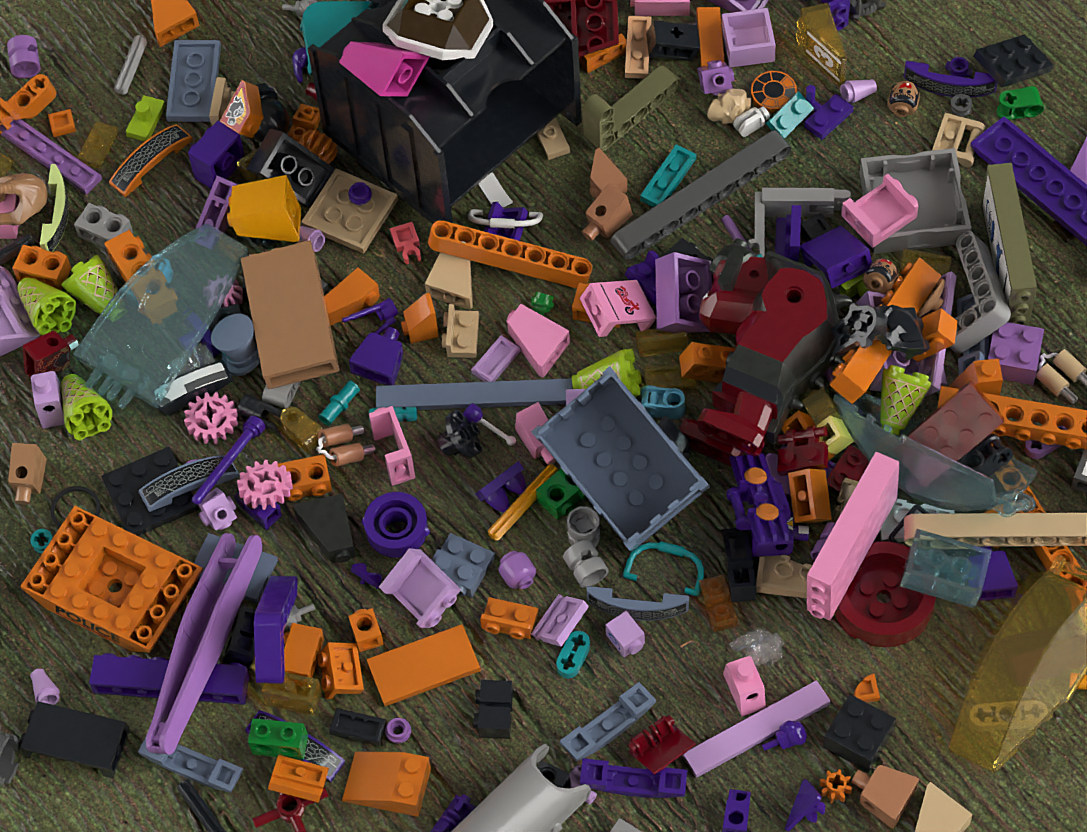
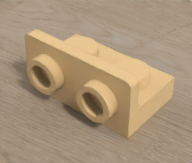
M216 78L209 114L212 126L221 120L235 91H231V87H228L226 78Z
M449 304L448 312H444V327H447V333L442 334V348H446L447 357L476 358L479 311H456L454 304Z

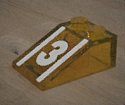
M828 3L801 8L800 18L797 19L799 32H796L798 45H802L805 54L841 86L845 83L847 58Z

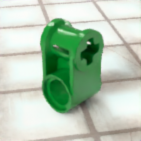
M1028 86L1021 89L1003 91L999 96L1000 104L997 107L996 113L1000 119L1005 116L1009 121L1040 115L1044 111V105L1038 88Z

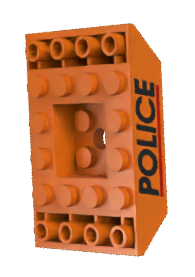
M74 506L20 587L47 610L131 652L150 653L203 571V568ZM114 583L122 584V588L118 592H111L109 588Z

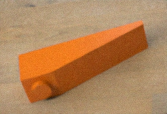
M359 267L324 296L330 326L342 321V318L364 310L368 306H373L380 297L378 284Z

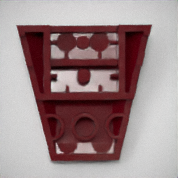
M544 0L567 30L578 37L579 57L619 45L617 0Z

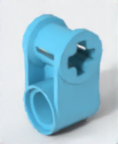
M651 385L641 388V404L652 418H663V416H666L669 419H679L685 414V396L681 390ZM673 402L679 403L675 406L670 405Z

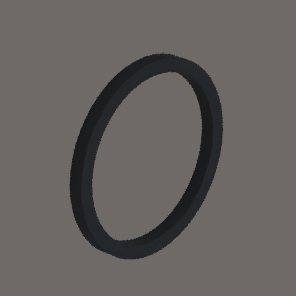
M73 486L62 490L56 495L51 504L50 513L53 522L60 528L62 524L55 517V506L62 496L73 491H83L90 494L96 501L95 516L99 517L101 505L97 495L92 490L82 486Z

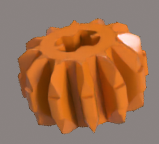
M309 129L298 141L327 164L333 162L338 152L337 145L332 142V138L327 137L325 133L322 134L318 130Z

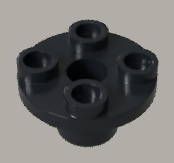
M455 410L447 415L445 420L447 431L444 433L439 432L437 437V444L440 450L447 456H456L461 452L468 458H473L482 453V447L478 438L480 434L478 425L474 421L469 422L460 410Z

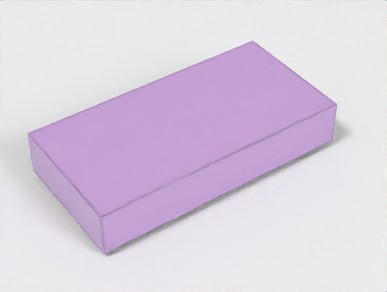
M501 335L471 369L472 374L484 382L496 381L521 352L520 347Z

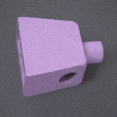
M50 371L32 375L31 384L34 404L42 428L64 425L61 383L56 372ZM52 405L55 409L48 411L46 406Z

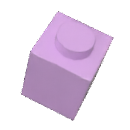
M627 611L605 624L606 636L623 657L630 653L632 655L636 654L643 648L645 644L644 632Z

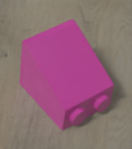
M350 41L343 50V56L339 63L379 96H408L430 56L383 43Z

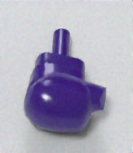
M788 720L779 727L780 731L775 732L777 739L763 744L762 747L766 751L779 744L782 750L792 747L794 744L802 745L806 742L807 733L799 721Z

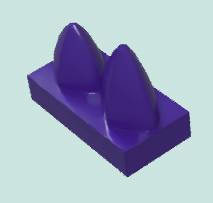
M517 461L475 495L481 502L485 500L494 509L505 512L509 508V500L502 485L513 493L522 494L526 489L525 478L521 473L524 469L523 466Z

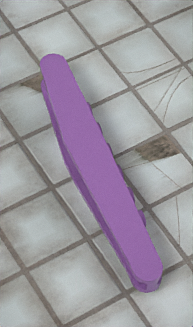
M224 533L209 560L178 628L153 720L146 736V748L150 753L170 755L177 747L189 718L224 648L260 558L262 541L258 535L249 536L239 558L234 559L232 557L236 548L235 538L232 534ZM233 568L227 582L222 583L227 570Z

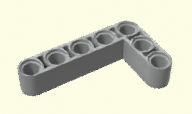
M971 231L962 233L956 242V247L976 302L974 306L955 318L958 321L955 344L949 348L957 354L963 353L1002 327L1011 316V311L989 249Z

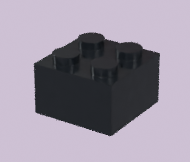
M850 694L826 732L823 748L870 772L894 732L896 718Z

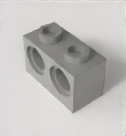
M91 203L87 204L74 224L78 237L105 249L104 242L129 229L133 233L130 221L126 216L122 214L116 215L101 205L95 206Z

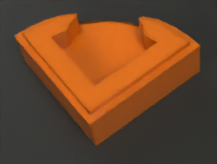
M875 674L866 676L858 684L854 692L855 697L866 703L880 700Z

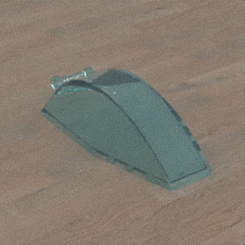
M839 393L834 395V404L845 427L860 451L869 462L875 452L899 461L898 488L911 497L927 505L945 510L972 511L993 509L1003 517H1011L1019 511L1030 512L1034 510L1036 506L1034 498L1023 492L1037 474L1036 469L1012 458L1008 464L1002 466L990 477H987L963 465V457L955 461L907 437L906 435L921 423L911 418L905 430H901L900 436L892 434V427L884 424V427L881 428V399L864 393L851 404Z

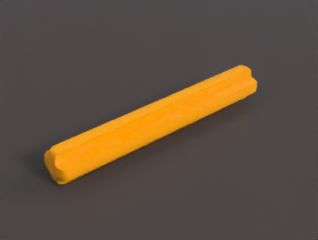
M549 464L489 528L488 535L495 541L500 540L537 499L536 489L559 469L553 464Z

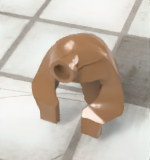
M28 173L13 174L0 178V202L5 201L6 194H16L20 198L19 205L14 212L0 213V225H21L35 213H39L46 204L47 187L41 178Z

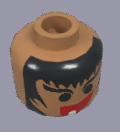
M900 81L893 85L888 98V108L899 117L912 115L918 108L920 99L919 89L909 81Z
M877 259L865 271L863 282L869 291L886 294L892 289L894 282L899 277V272L893 262L887 259Z

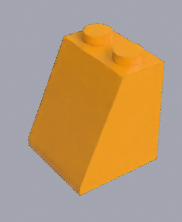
M287 175L232 186L231 196L228 198L230 213H227V220L229 226L234 228L237 236L290 242L299 241L301 207Z

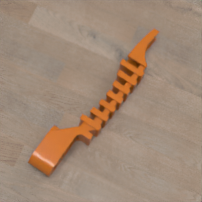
M43 74L34 76L8 101L0 98V125L9 130L12 127L10 123L13 120L34 118L54 100L56 89L47 76Z

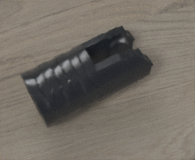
M249 394L242 398L237 410L238 414L246 418L250 416L260 418L264 422L265 427L274 432H277L278 426L271 421L265 420L268 412H272L273 415L279 418H283L286 412Z

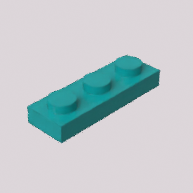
M676 144L641 193L640 201L654 208L668 199L696 161V154Z

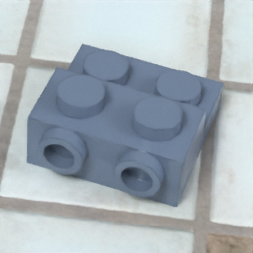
M450 533L441 550L437 549L432 561L461 589L457 595H466L472 598L492 564L495 553Z

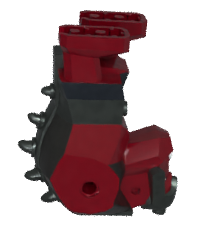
M736 238L732 244L725 245L714 258L709 272L713 274L712 278L715 281L711 290L701 300L699 312L700 321L710 332L736 334V349L734 352L731 351L727 357V366L723 380L712 391L713 406L717 410L704 408L698 420L684 419L679 428L690 441V449L730 467L729 459L732 456H743L744 453L751 456H759L764 447V436L766 437V442L775 444L790 410H793V408H803V402L798 399L800 394L810 386H817L822 390L827 389V381L823 378L824 373L830 366L839 365L841 362L844 364L845 362L842 360L845 354L837 355L834 353L833 349L837 342L831 329L842 320L838 316L840 308L852 303L850 297L836 295L835 292H832L828 280L821 272L769 250L764 258L757 257V253L747 249L748 244L739 238ZM854 328L850 330L851 335L856 332Z

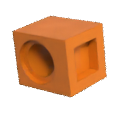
M373 608L368 610L360 609L348 616L359 653L384 645ZM362 626H371L367 631L359 630Z

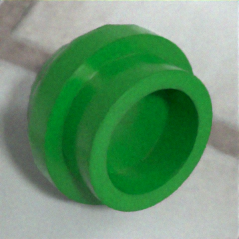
M535 292L534 297H531L530 303L534 307L533 310L542 316L548 313L555 305L553 303L554 297L551 295Z

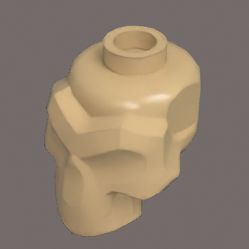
M728 89L724 94L718 93V99H714L709 105L707 111L708 118L711 121H721L723 125L734 123L736 117L751 109V98H747L746 91L743 89Z

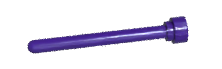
M250 416L243 425V434L192 497L194 504H200L250 439L259 437L265 430V424L260 418Z

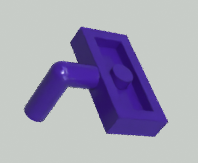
M808 85L806 87L805 99L812 105L815 113L805 121L804 127L822 140L853 112L854 106L837 93L822 106L815 100V86Z

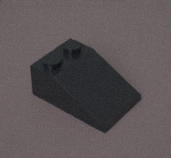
M270 129L249 163L247 170L261 180L287 175L298 202L310 209L329 180L334 168L285 132Z

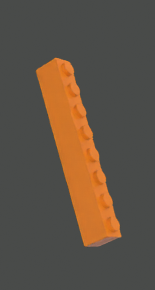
M920 257L913 264L908 262L900 271L903 276H899L892 287L893 291L889 290L882 298L883 305H895L901 308L914 307L916 314L918 313L941 278V275ZM873 340L872 345L866 349L862 348L861 345L845 353L842 358L845 362L844 364L841 362L832 372L835 377L829 385L853 404L866 392L893 350H887L886 345L882 344L880 340Z

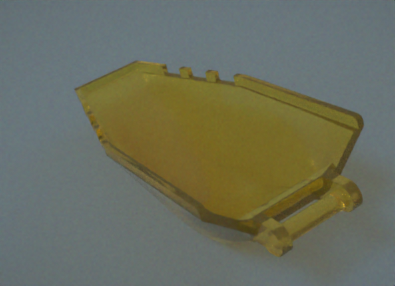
M1060 555L1055 558L1047 572L1029 573L979 652L953 731L949 751L993 773H996L1018 751L1017 748L1027 738L1030 739L1036 734L1035 730L1045 720L1048 722L1053 717V712L1063 703L1066 704L1072 698L1087 673V588L1059 576L1060 572L1064 571L1087 582V570L1067 562L1066 558Z

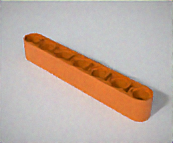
M440 220L433 223L428 238L429 247L437 252L577 288L578 283L587 284L592 272V264L585 258Z

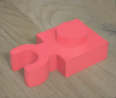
M413 222L390 228V234L397 253L403 251L404 263L406 265L409 264V255H415L417 260L420 261L421 253L417 247L420 246V242Z

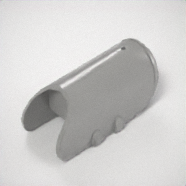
M543 744L526 758L451 832H560L563 829L561 824L588 799L591 794V788L586 784L570 789L561 788L546 779L536 767L549 751V746Z

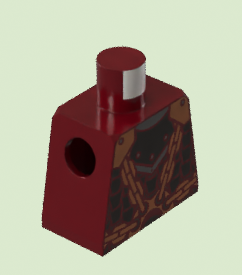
M51 331L24 344L22 349L24 370L27 376L31 379V376L50 371H55L56 375L61 373L70 365V351L79 346L77 339L72 334L62 338L56 331Z

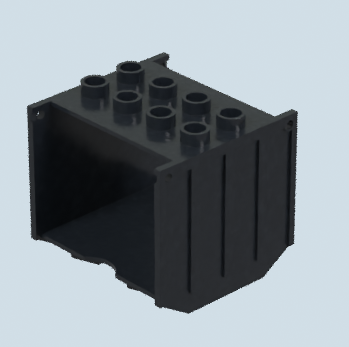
M392 0L383 7L365 9L357 17H353L350 23L321 47L312 44L307 48L323 133L332 138L336 144L430 223L433 224L440 220L453 223L451 207L557 115L562 114L575 126L582 122L578 37L567 30L544 0H484L493 19V28L476 57L472 59L461 57L452 60L430 57L408 96H379L339 63L343 56V50L350 41L376 42L395 46L389 36L383 32V23L398 0Z

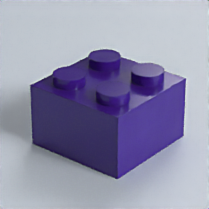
M220 121L209 127L205 131L204 136L197 143H194L188 152L195 179L211 189L216 176L228 180L246 160L240 134Z

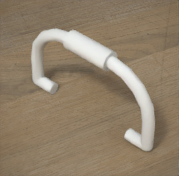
M471 209L467 215L471 222L489 225L493 228L532 226L538 224L543 218V213L529 212V218L535 219L524 221L504 218L481 219L474 217V215L483 216V210Z

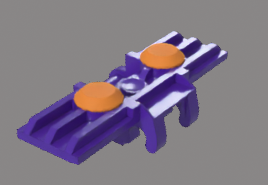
M765 455L730 457L729 460L738 487L730 488L726 492V496L732 503L737 519L735 522L737 529L752 530L757 547L792 543L793 539L787 524L791 517L790 507L782 483L775 481L774 477L771 476ZM742 501H747L748 505L754 504L755 508H749L747 516Z

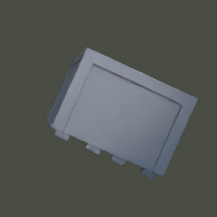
M609 366L602 372L603 376L541 427L538 425L531 432L560 464L561 469L575 482L594 505L595 510L604 517L623 540L624 545L630 551H633L710 487Z

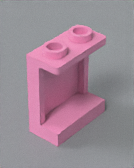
M886 174L881 185L856 202L851 198L843 202L842 217L873 248L916 219L919 205L916 198L911 194L909 195L897 179H893L889 174Z

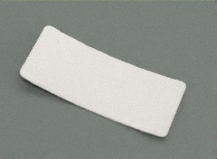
M493 172L479 183L491 204L492 202H498L502 207L513 203Z

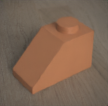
M597 148L590 176L591 188L589 190L592 197L596 199L608 183H611L624 194L627 193V178L600 148Z

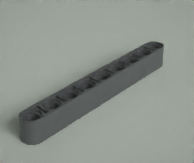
M776 130L769 132L617 231L610 240L611 244L625 260L634 258L785 159L790 154L792 147Z

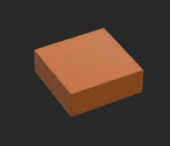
M71 109L48 114L53 137L76 132Z

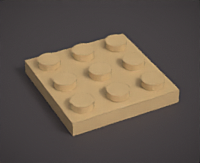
M336 168L301 221V224L304 227L320 230L326 238L364 254L397 203L398 195ZM363 182L371 188L372 197L368 203L355 205L349 200L348 191L354 183Z

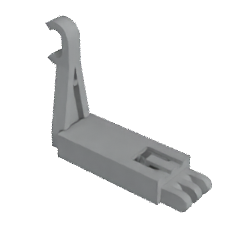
M762 188V192H755V239H750L748 246L750 248H758L759 254L764 258V217H786V214H791L792 205H801V217H814L820 213L823 217H833V211H842L843 202L851 197V192L849 190H834V188Z

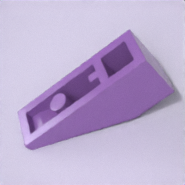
M216 176L190 242L213 250L229 226L227 220V213H230L228 198L231 196L232 186L239 184Z

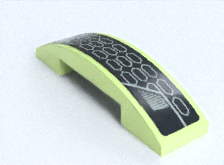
M51 164L48 181L52 196H56L52 224H42L40 238L41 248L51 252L55 250L62 239L69 214L67 190L56 164Z

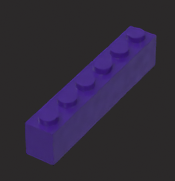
M105 653L102 656L94 655L89 684L94 694L159 698L169 660L162 657L142 659L136 655L117 657L110 653ZM235 662L228 665L216 663L198 701L245 705L249 683L247 667Z

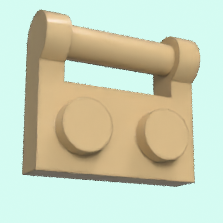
M945 113L932 151L955 148L958 163L964 167H972L975 159L973 157L974 150L970 143L984 132L985 125L975 120ZM969 130L971 135L965 152H960L958 149L964 131Z

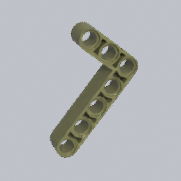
M662 65L612 106L597 94H593L583 105L584 137L602 151L607 150L668 99L679 88L681 79Z

